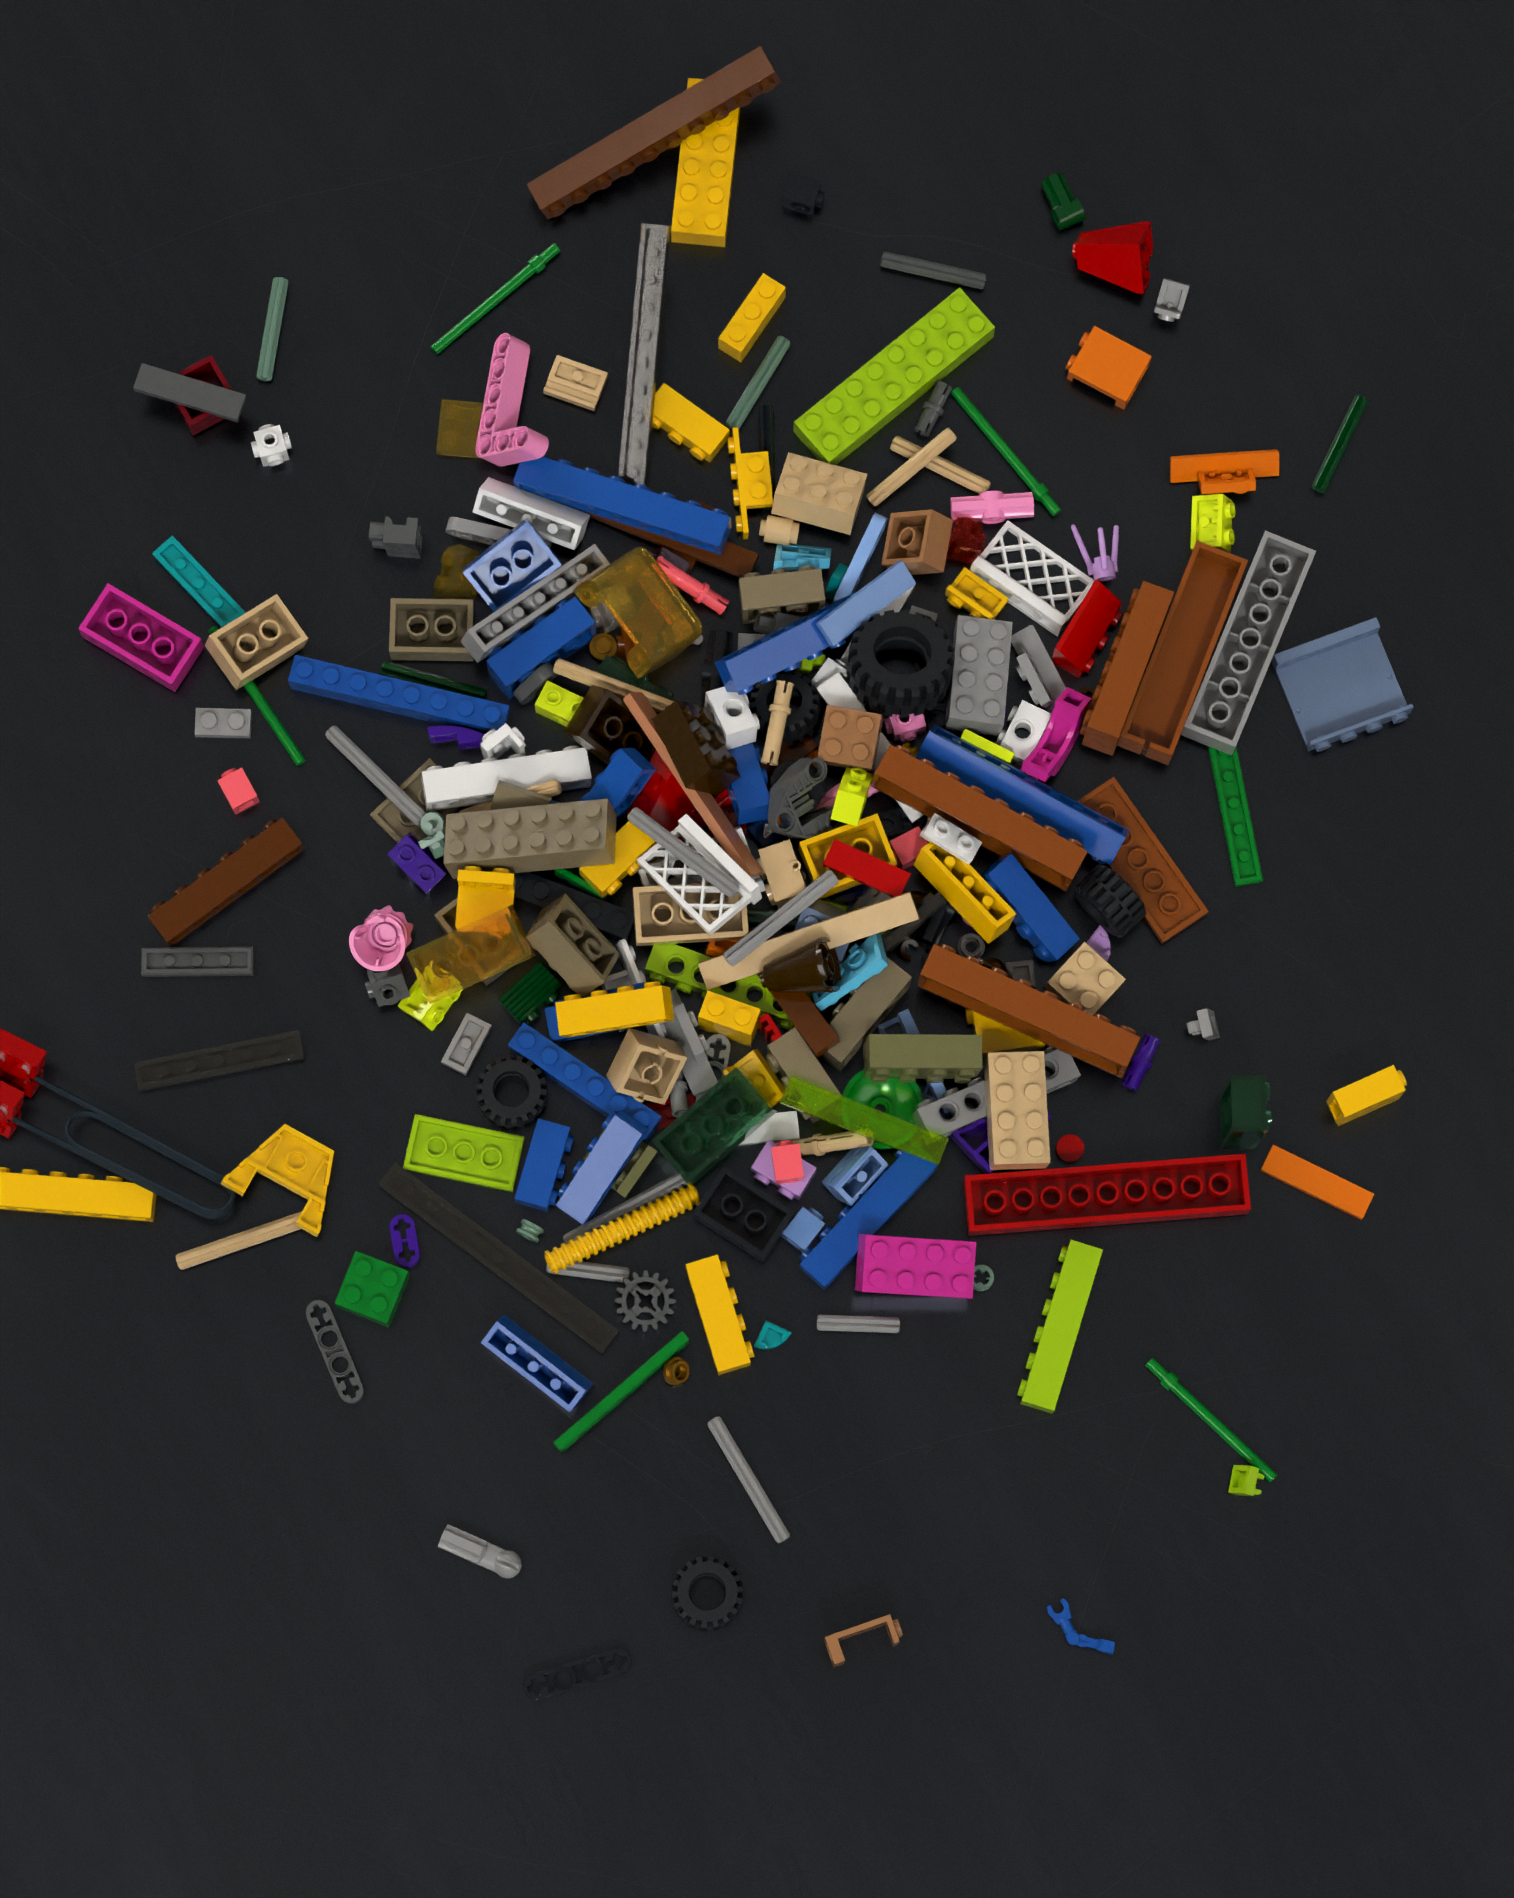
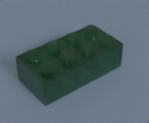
M735 1067L657 1135L652 1142L687 1184H695L778 1110L742 1068Z
M1265 1074L1231 1075L1220 1093L1222 1149H1256L1259 1142L1265 1137L1266 1132L1271 1128V1110H1266V1104L1271 1097L1270 1082H1265Z

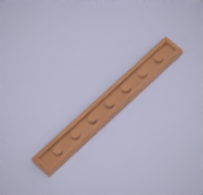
M642 692L629 693L623 698L624 703L723 850L752 879L758 878L764 873L713 796L709 793L685 788L653 723L652 718L657 713Z

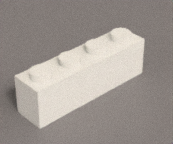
M490 477L479 488L473 508V513L513 528L527 518L543 539L575 550L582 541L590 517L587 513Z

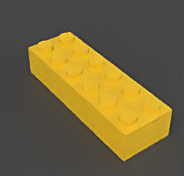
M688 78L687 89L704 79ZM740 107L731 111L723 120L709 124L701 133L691 135L682 140L671 227V242L725 247Z

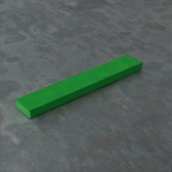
M1207 746L1235 887L1261 883L1263 878L1237 747H1235L1231 756Z
M683 1331L680 1332L554 1441V1446L560 1453L568 1449L665 1365L669 1358L674 1357L689 1344L687 1335Z

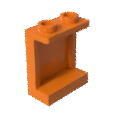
M1094 326L1090 333L1085 332L1078 345L1081 347L1077 356L1073 354L1065 368L1069 370L1067 379L1072 381L1075 378L1115 399V405L1124 410L1149 367L1152 356Z

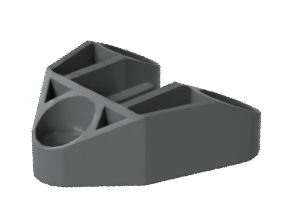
M817 757L799 759L783 773L770 789L768 824L774 833L790 838L809 839L847 825V823L837 821L835 826L830 824L829 819L833 811V807L830 806L806 813L813 809V804H815L814 800L806 792L820 783L827 775V764L823 759ZM812 762L818 768L814 777H811L809 774V766ZM779 816L781 817V827L778 824Z

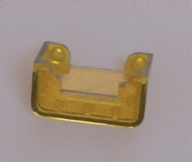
M637 547L627 552L580 583L573 590L580 601L588 607H595L604 602L633 641L635 646L628 652L627 661L638 679L675 659L702 634V624L699 618L650 552L645 548Z

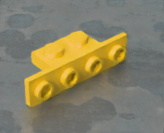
M738 427L732 429V437H727L728 452L729 454L734 453L735 462L730 463L731 480L736 479L737 489H733L734 506H739L740 515L735 516L736 531L742 532V540H746L749 535L746 509L772 507L773 495L768 451L741 453Z

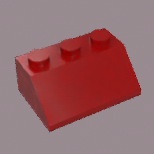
M1095 579L1056 645L1052 657L1054 665L1079 679L1083 672H1090L1096 661L1093 655L1097 648L1101 651L1103 650L1110 637L1106 634L1110 626L1116 627L1123 615L1120 612L1122 602L1100 581Z
M655 750L650 763L657 770L625 814L628 816L629 812L637 807L671 832L679 826L678 820L685 814L693 820L697 810L657 750Z

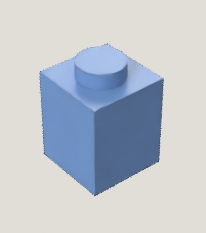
M802 1207L783 1231L782 1237L803 1253L825 1228V1223L822 1221L824 1217L811 1207L809 1210Z

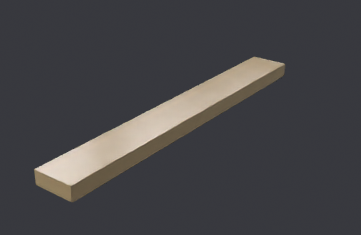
M907 892L767 939L735 966L727 963L723 954L698 963L705 986L709 990L763 971L765 964L818 938H829L831 942L826 944L829 949L918 920L919 915L911 892Z

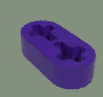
M399 1214L390 1222L394 1257L401 1267L412 1268L420 1260L416 1227L410 1216ZM404 1220L406 1225L410 1224V1228L406 1229V1239H402L400 1231H395V1227L399 1226V1221ZM408 1243L410 1252H415V1255L411 1256L410 1262H406L404 1258H399V1255L404 1253L403 1244Z

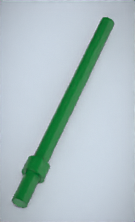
M553 243L539 256L534 255L527 261V266L430 346L432 350L438 355L534 273H540L546 268L545 264L560 252L559 247Z
M956 387L951 392L952 396L1032 490L1031 492L1037 502L1041 501L1052 516H1056L1062 509L1049 495V489L1044 483L1040 484L962 389Z
M218 626L211 627L208 633L211 635L219 630ZM252 680L244 685L296 766L303 764L306 759L255 682Z
M1153 1357L1145 1366L1161 1380L1160 1384L1167 1391L1169 1389L1172 1390L1251 1466L1259 1468V1473L1263 1474L1268 1482H1271L1278 1475L1178 1382L1179 1378L1172 1371L1169 1373Z

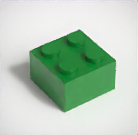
M355 1251L335 1305L339 1309L390 1327L410 1274L407 1270Z

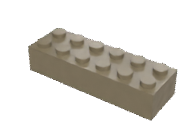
M608 798L446 814L443 864L453 879H457L458 869L465 870L466 866L480 867L485 872H493L494 868H503L510 870V873L615 864L617 814Z

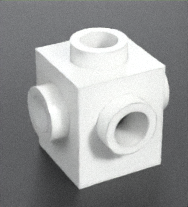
M267 424L261 426L258 431L253 432L256 441L251 442L255 458H261L263 467L279 465L284 461L290 460L287 449L292 448L288 432L282 433L280 425Z

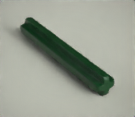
M1361 395L1354 397L1312 484L1314 491L1325 493L1368 404L1367 398Z
M384 661L381 666L380 675L486 700L487 690L484 688L389 661Z

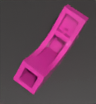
M1066 687L1055 701L1048 726L1037 746L1024 760L1021 771L1044 782L1051 775L1055 776L1080 733L1092 698Z

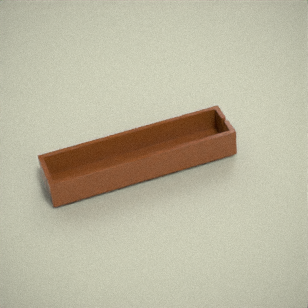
M1196 541L1117 746L1140 754L1142 750L1147 751L1145 757L1169 765L1248 560Z
M890 744L874 773L871 787L929 818L934 813L938 814L980 840L982 847L999 856L1012 853L1025 870L1064 891L1068 889L1088 852L1083 849L1084 845L1072 838L1067 840L1059 836V832L1055 828L1048 825L1042 827L1035 823V819L1024 812L1016 813L1009 809L1010 805L998 798L992 800L985 796V792L974 785L968 787L961 783V779L950 772L944 774L935 769L936 765L929 760L923 758L918 760L911 756L912 753L905 747L900 745L894 747Z
M933 945L920 973L918 987L1119 1078L1123 1077L1140 1040L1135 1030L1121 1025L1119 1028L1110 1024L1111 1020L1103 1015H1090L1084 1012L1085 1009L1079 1004L1073 1002L1066 1004L1059 1001V997L1050 991L1044 990L1043 993L1033 989V985L1023 979L1015 981L1008 978V974L999 968H986L981 965L982 962L972 956L964 958L955 954L956 950L948 945Z

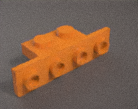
M1277 449L1170 457V483L1198 481L1201 494L1212 495L1227 492L1243 494L1248 491H1256L1255 477L1279 476V451Z

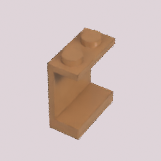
M889 1614L826 1636L824 1642L833 1668L845 1663L839 1641L885 1625L892 1647L898 1645L900 1642L899 1638L903 1635L898 1619L892 1620Z

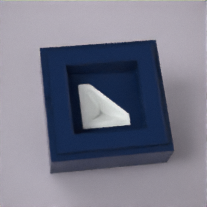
M768 819L755 821L746 828L761 849L770 846L784 836L774 833L770 829Z

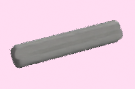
M576 1261L574 1266L568 1265L566 1270L559 1269L558 1273L559 1275L624 1283L622 1279L626 1278L629 1280L630 1270L628 1267L583 1261L578 1263ZM547 1265V1266H546L547 1272H548V1273H551V1274H554V1273L551 1272L550 1268H549L548 1265Z
M818 1315L817 1330L898 1333L900 1330V1319L898 1317Z

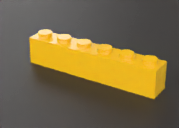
M0 1167V1209L154 1222L157 1194L135 1183L122 1182L123 1178L106 1176L105 1180H94V1175L78 1174L77 1178H69L63 1172H50L49 1176L38 1175L39 1171L22 1169L20 1174L10 1173V1168Z

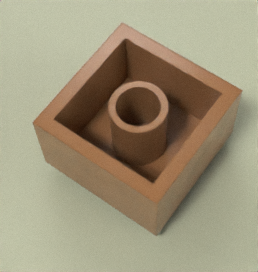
M932 509L891 513L881 565L889 568L897 561H903L911 575L943 573L953 520Z
M827 705L817 758L823 759L830 766L842 768L858 767L867 772L874 773L883 724L882 714Z

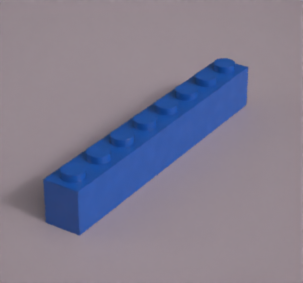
M545 454L539 459L521 462L513 479L515 487L562 505L722 555L732 528L731 517L723 510L714 508L711 511L702 508V505L695 501L687 500V502L677 500L670 493L661 492V494L651 492L650 488L642 484L629 485L619 477L610 476L607 478L599 475V472L594 469L585 467L582 470L563 459H559L558 462L548 459V456Z
M299 655L294 656L288 678L290 688L445 726L468 728L482 734H486L492 729L497 731L505 723L508 725L511 714L509 705Z
M936 724L929 730L915 757L918 760L922 758L929 760L936 765L935 769L944 774L946 772L955 774L961 779L960 782L968 787L971 785L979 787L985 792V796L992 800L998 798L1010 805L1009 809L1016 813L1024 812L1035 819L1034 822L1042 827L1048 825L1055 828L1059 832V836L1067 840L1072 838L1084 845L1083 849L1087 850V853L1091 854V858L1098 863L1111 865L1130 831L1128 828Z

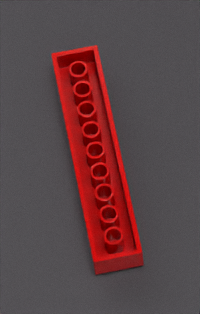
M1246 1154L965 1175L963 1179L968 1236L1246 1215L1251 1210Z

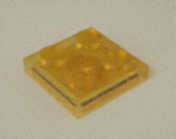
M441 400L436 448L437 455L480 458L476 455L475 449L483 403Z

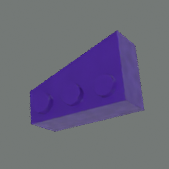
M1048 1113V1123H1049V1122H1050V1119H1051V1115ZM987 1118L980 1119L969 1126L951 1132L950 1138L984 1174L997 1171L990 1170Z

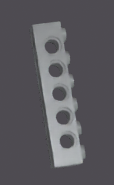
M595 544L467 630L461 643L477 663L480 662L493 650L508 643L518 632L530 628L539 617L549 615L556 610L555 607L561 601L572 599L603 578L611 564Z
M1053 1047L1044 1050L1045 1067L1051 1072V1077H1046V1094L1074 1083L1081 1076L1071 1055ZM982 1077L967 1083L968 1087L959 1091L956 1087L943 1093L942 1099L934 1102L930 1098L917 1105L918 1109L912 1116L926 1146L950 1136L951 1132L969 1126L980 1119L987 1118L985 1080ZM964 1099H973L976 1102L977 1108H968L965 1105ZM939 1109H948L952 1119H943L940 1116Z

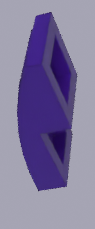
M458 726L428 727L431 744L458 740L459 750L480 748V744L483 742L482 738L485 735L478 731Z

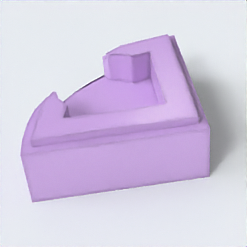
M1099 926L1087 941V944L1107 962L1111 952L1110 940L1107 932L1103 927Z

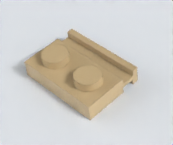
M557 355L546 386L543 389V394L595 411L608 378V373Z

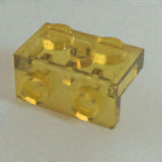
M461 544L449 546L441 558L443 565L440 574L434 582L435 592L433 597L436 599H471L475 603L477 590L462 573V568L481 553Z

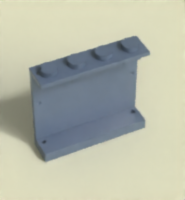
M1376 617L1274 654L1271 663L1307 751L1316 749V752H1320L1330 748L1332 742L1341 740L1342 743L1355 739L1357 733L1367 730V733H1372L1383 728L1382 724L1393 721V724L1409 718L1408 715L1411 713L1413 705H1407L1378 635L1380 625Z

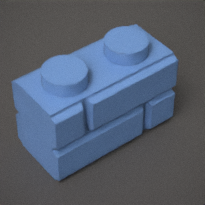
M871 1146L852 1148L824 1178L822 1184L839 1201L852 1206L859 1198V1194H862L888 1166V1163Z

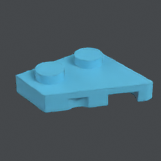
M777 544L773 571L778 569L793 571L804 566H814L815 569L821 568V570L830 567L832 548Z

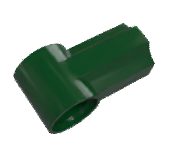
M1063 173L1052 174L1041 181V186L1052 207L1053 219L1059 230L1086 220L1083 207L1078 198H1074Z

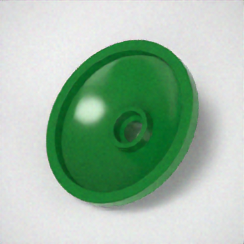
M862 1070L844 1088L840 1102V1112L848 1132L869 1128L873 1133L872 1148L891 1149L906 1143L918 1131L912 1115L918 1109L917 1105L923 1102L924 1099L916 1082L900 1083L899 1079H888L885 1083H873L871 1078H864ZM876 1105L884 1107L883 1114L880 1115L875 1112Z

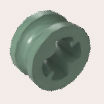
M522 1219V1227L517 1228L516 1232L524 1238L538 1243V1235L543 1234L544 1230L536 1224Z
M986 1265L975 1266L974 1274L977 1271L981 1274L986 1272L989 1277L986 1278L988 1283L985 1285L981 1282L976 1284L974 1281L973 1289L977 1291L988 1290L993 1284L994 1273Z

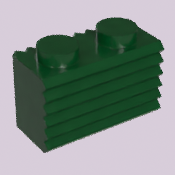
M538 961L498 998V1002L520 1026L523 1022L531 1025L541 1015L539 1012L541 1008L546 1004L549 1006L553 1005V1002L561 997L559 992L562 990V985Z

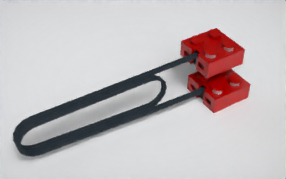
M0 1028V1135L9 1139L17 1126L20 1125L204 1218L218 1219L225 1216L232 1209L236 1195L234 1191L221 1185L225 1177L224 1175L43 1079L44 1070L42 1068L45 1065L47 1051ZM40 1084L89 1109L73 1113L67 1119L64 1132L68 1142L21 1119L22 1111L20 1108L23 1105L24 1095L32 1098ZM90 1116L220 1185L227 1191L230 1200L226 1205L219 1208L205 1207L79 1144L71 1137L69 1126L79 1117Z

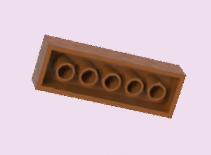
M1146 581L1142 582L1140 589L1134 588L1119 632L1114 640L1109 658L1106 661L1099 684L1096 687L1091 705L1080 731V734L1084 735L1082 745L1113 756L1174 595L1173 591Z

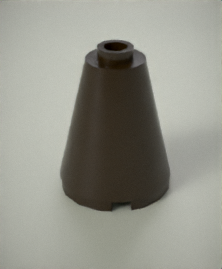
M827 937L818 938L765 964L763 971L760 972L762 986L764 988L767 987L769 992L833 993L840 990V986H836V980L841 979L840 964L835 948L829 949L826 944L831 942L830 939Z

